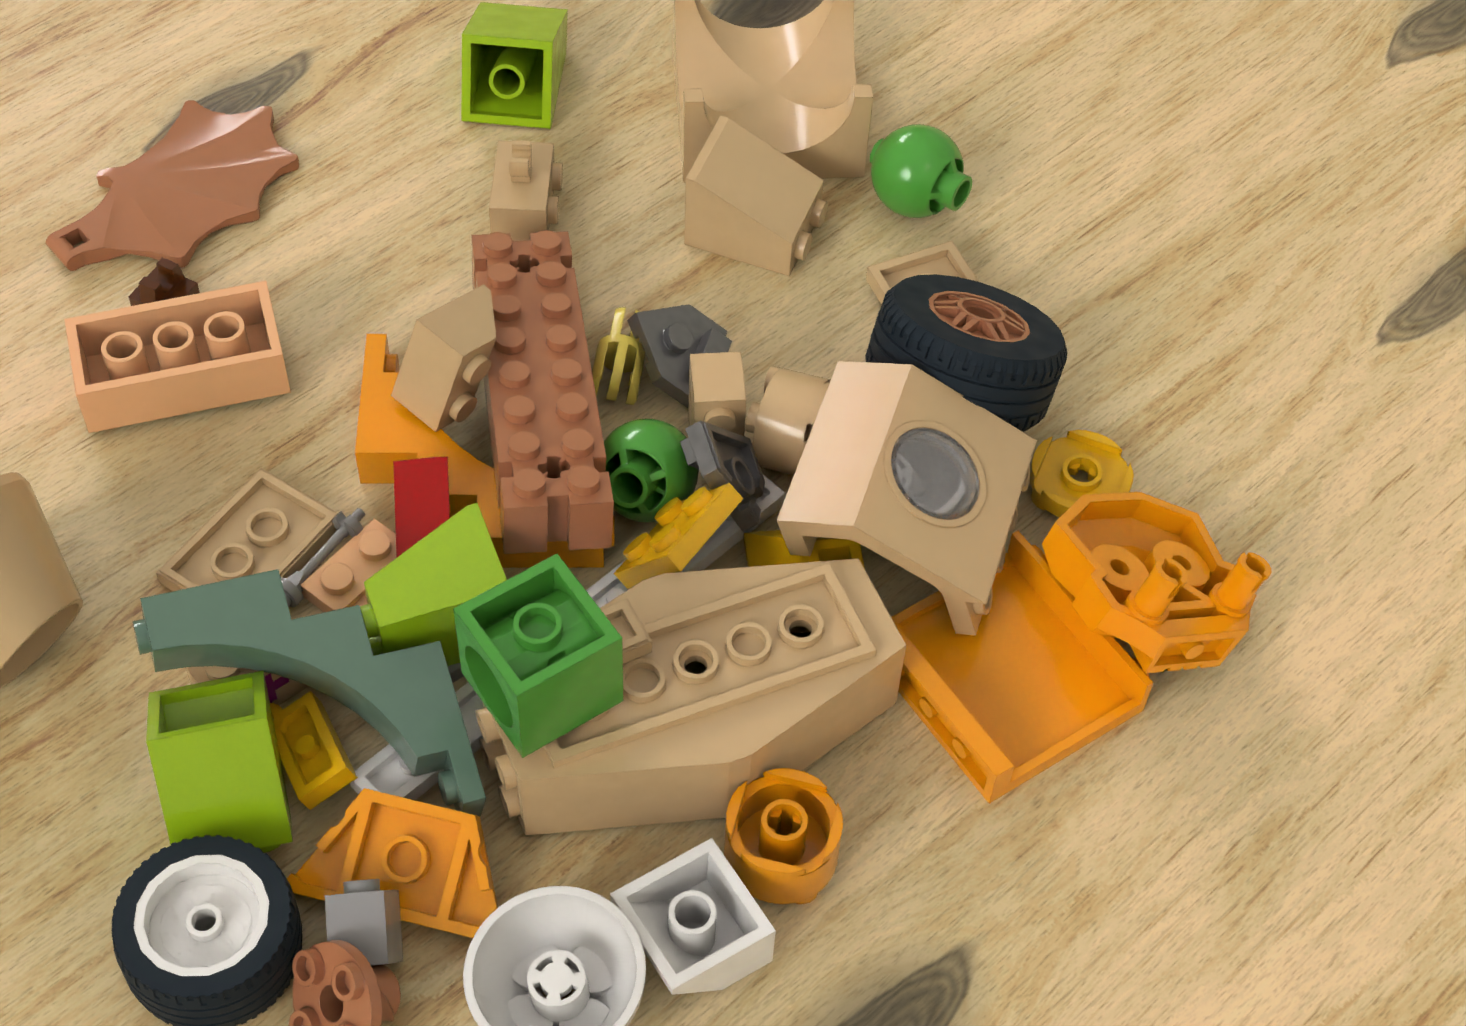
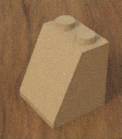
M720 116L686 177L684 244L790 276L797 260L804 261L808 255L812 242L811 232L813 228L820 229L825 220L828 202L822 200L824 180L730 118Z

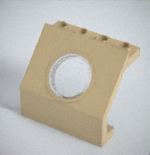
M838 361L777 517V523L790 555L811 556L817 537L847 539L857 542L935 586L944 597L955 634L976 635L982 615H988L992 606V585L996 573H1000L1004 567L1005 543L1008 533L1013 532L1016 528L1018 519L1017 504L1021 492H1026L1029 485V465L1037 440L988 410L962 397L963 395L912 364Z

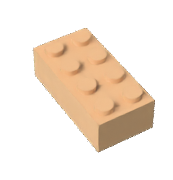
M266 281L64 319L75 393L89 433L291 393Z

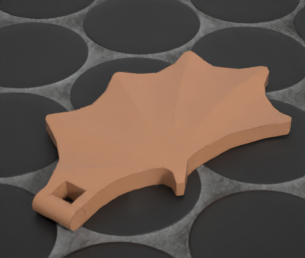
M188 100L184 103L180 115L165 137L142 156L125 166L98 171L96 176L99 186L110 189L94 210L84 217L50 234L46 239V245L70 271L126 254L150 257L156 260H160L163 257L178 264L180 268L185 267L189 264L196 248L210 233L229 225L259 220L260 201L265 188L279 176L298 170V156L278 145L272 132L274 116L271 106H261L244 113L225 114L211 111L194 100ZM81 241L84 242L83 244H81V245H79V246H77V247H75V248L73 247V245H75V244H77V243H79V242H81Z

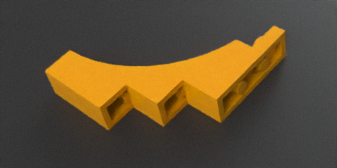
M387 334L366 335L355 446L360 484H394L393 461L448 456L450 518L467 505L478 503L502 568H530L555 554L561 557L568 568H604V548L569 550L567 541L547 542V552L504 554L494 468L476 459L461 448L442 429L435 432L391 396L399 373L398 354L389 353ZM613 516L612 547H615V516Z

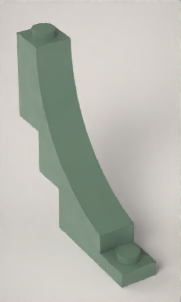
M278 569L140 598L143 619L133 621L135 638L140 655L151 653L155 672L184 667H235L257 671L264 670V672L306 684L339 701L375 728L399 754L414 777L444 769V771L438 772V784L444 804L446 806L454 804L457 811L481 816L486 796L440 641L373 656L359 605L292 620Z

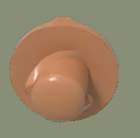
M342 940L321 942L309 949L296 953L292 963L294 975L292 996L294 1012L290 1016L289 1026H381V1022L394 1021V1015L400 1005L401 991L395 974L387 966L382 964L370 965L367 958L358 948Z

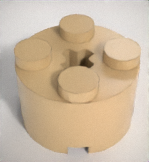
M776 366L769 368L765 378L761 403L753 402L746 418V431L754 433L752 446L760 467L790 475L795 474L831 379Z

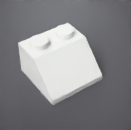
M713 838L610 893L612 903L619 907L634 925L641 939L645 954L672 995L723 990L773 961L776 930Z

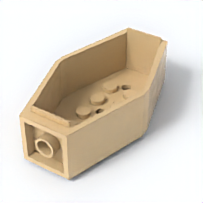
M859 558L663 573L642 580L601 607H606L627 598L652 640L651 653L623 664L624 701L522 758L484 703L483 708L476 710L475 713L483 736L482 739H479V744L485 764L489 772L497 770L502 785L498 786V792L504 811L509 819L518 816L525 836L726 818L729 801L736 789L747 781V784L763 777V772L775 768H791L803 771L895 705L906 643ZM795 633H811L808 637L802 638L791 635ZM697 661L703 663L707 669L703 673L693 674L687 672L685 667L688 663Z

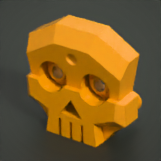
M1142 492L1083 494L1055 521L1042 543L1051 574L1075 597L1071 605L1091 633L1116 637L1129 643L1144 674L1164 672L1165 669L1167 671L1181 670L1182 667L1184 670L1197 669L1198 666L1200 668L1220 666L1249 631L1250 610L1257 596L1255 593L1272 573L1269 563L1261 556L1252 552H1248L1247 555L1245 552L1242 553L1237 559L1236 565L1224 561L1198 513Z

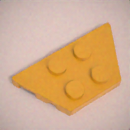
M366 788L347 807L345 816L339 824L330 827L315 845L318 848L297 873H291L287 878L293 893L325 901V895L344 894L343 882L380 879V890H399L400 918L402 921L470 938L474 937L486 918L498 908L479 816Z

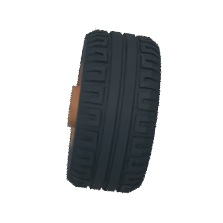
M931 274L905 278L887 291L871 334L865 359L866 362L912 364L960 393L966 400L988 410L1024 432L1038 424L1045 417L1065 366L1068 352L1059 327L1046 314L1023 299L978 281L955 276Z

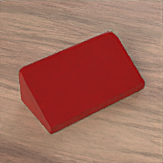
M448 456L393 461L396 558L450 518Z

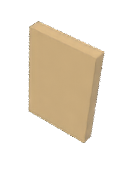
M260 468L156 572L159 583L172 591L276 569L279 570L280 577L288 578L294 572L300 571L337 531L332 520L338 513Z

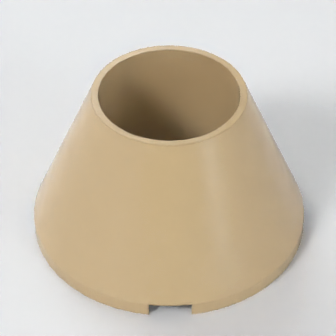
M17 472L0 475L1 688L20 676L51 648L77 617L83 605V600L32 486Z

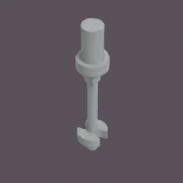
M357 508L348 517L340 511L332 520L337 531L300 571L294 572L288 578L281 577L288 607H296L303 600L301 584L316 570L337 545L348 535L353 538L363 530L359 522L365 516V512L362 509Z

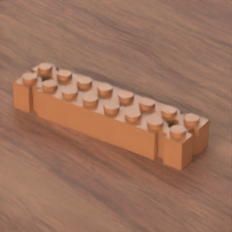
M539 231L530 233V240L512 241L510 233L494 232L471 235L472 286L475 289L484 284L491 290L496 330V341L489 357L491 367L483 380L498 509L500 508V526L504 554L547 552V542L567 541L569 550L612 548L614 500L609 472H606V452L575 269L572 268L568 231Z

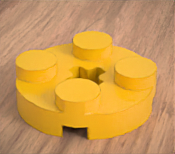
M1087 430L1068 431L1067 437L1058 438L1052 441L1053 436L1044 440L1034 453L1029 480L1032 488V502L1038 508L1047 510L1057 517L1063 515L1083 494L1124 493L1131 490L1134 478L1131 463L1128 467L1126 461L1121 457L1122 449L1116 442L1099 433ZM1079 470L1088 473L1087 480L1089 482L1077 481L1070 475H1076Z

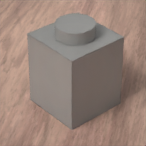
M380 879L343 882L344 894L325 895L327 941L342 940L351 943L363 953L370 965L403 962L399 890H380Z

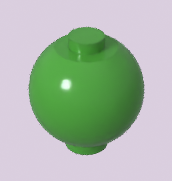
M913 124L898 128L885 139H880L871 151V179L874 190L886 207L901 216L925 218L941 212L945 207L956 211L961 208L970 194L972 178L963 173L964 163L961 152L950 136L938 128L924 124Z
M645 418L624 423L607 436L604 440L606 472H609L614 511L633 521L656 522L654 519L656 513L667 502L675 497L682 501L694 493L699 469L687 464L680 441L687 437L679 429L661 420Z

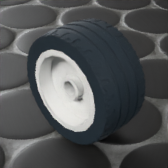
M205 835L204 837L196 836L192 839H183L181 842H175L167 848L160 849L158 853L152 854L148 860H144L141 866L133 871V875L129 876L126 880L125 886L121 888L120 896L116 899V906H114L112 917L114 953L132 993L150 1013L165 1023H170L173 1026H236L240 1023L242 1025L247 1023L249 1019L256 1018L261 1012H265L270 1005L272 1006L276 999L284 994V990L290 985V980L294 978L292 970L293 958L296 953L302 950V922L290 883L275 861L267 853L264 854L260 848L254 847L253 844L245 843L241 839L236 840L233 837H222L220 835L213 837Z

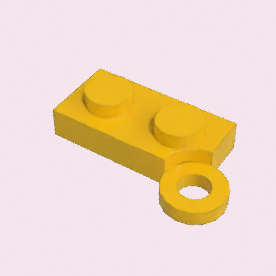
M311 691L284 709L277 704L270 703L280 759L299 801L309 810L358 778L322 702Z

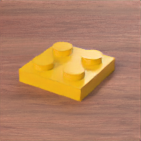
M727 483L712 490L702 487L682 501L678 497L673 498L656 513L654 519L658 523L650 533L645 532L639 535L625 548L623 555L627 559L614 572V575L629 589L642 580L663 573L681 572L739 505L743 497L730 483Z

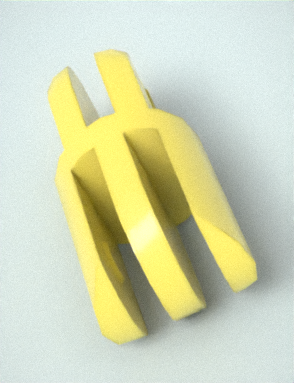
M619 307L615 309L610 335L601 338L597 345L592 375L597 397L604 366L612 370L606 399L616 401L622 373L632 372L628 383L629 388L625 404L634 405L637 401L646 354L642 343L639 342L640 338L635 339L631 330L629 336L620 334L626 307Z

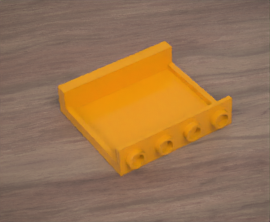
M1019 530L1011 535L1008 552L1005 553L1003 570L1000 573H996L992 585L993 599L988 615H982L976 635L955 634L944 597L940 591L933 593L891 617L906 643L898 692L989 804L1144 711L1154 683L1150 679L1149 673L1144 674L1138 660L1131 658L1115 640V637L1091 633L1071 605L1075 597L1051 574L1043 551L1038 546L1031 545Z

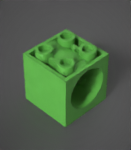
M558 554L541 561L453 608L461 672L522 758L624 701L622 636Z

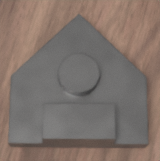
M690 304L637 312L627 320L634 338H640L649 361L645 367L652 384L687 408L689 407L690 354L728 352L732 340L726 337L727 330Z
M699 421L685 428L688 438L680 441L687 464L700 470L702 478L711 490L730 483L743 497V500L730 514L742 532L758 525L761 509L757 505L756 499L763 496L765 479L750 438L704 421Z

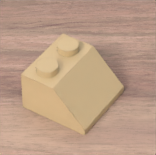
M483 284L416 319L391 396L435 432L454 421L458 423L464 421L476 407L477 398L475 394L480 381L491 367L489 357L496 341L492 296L489 288Z

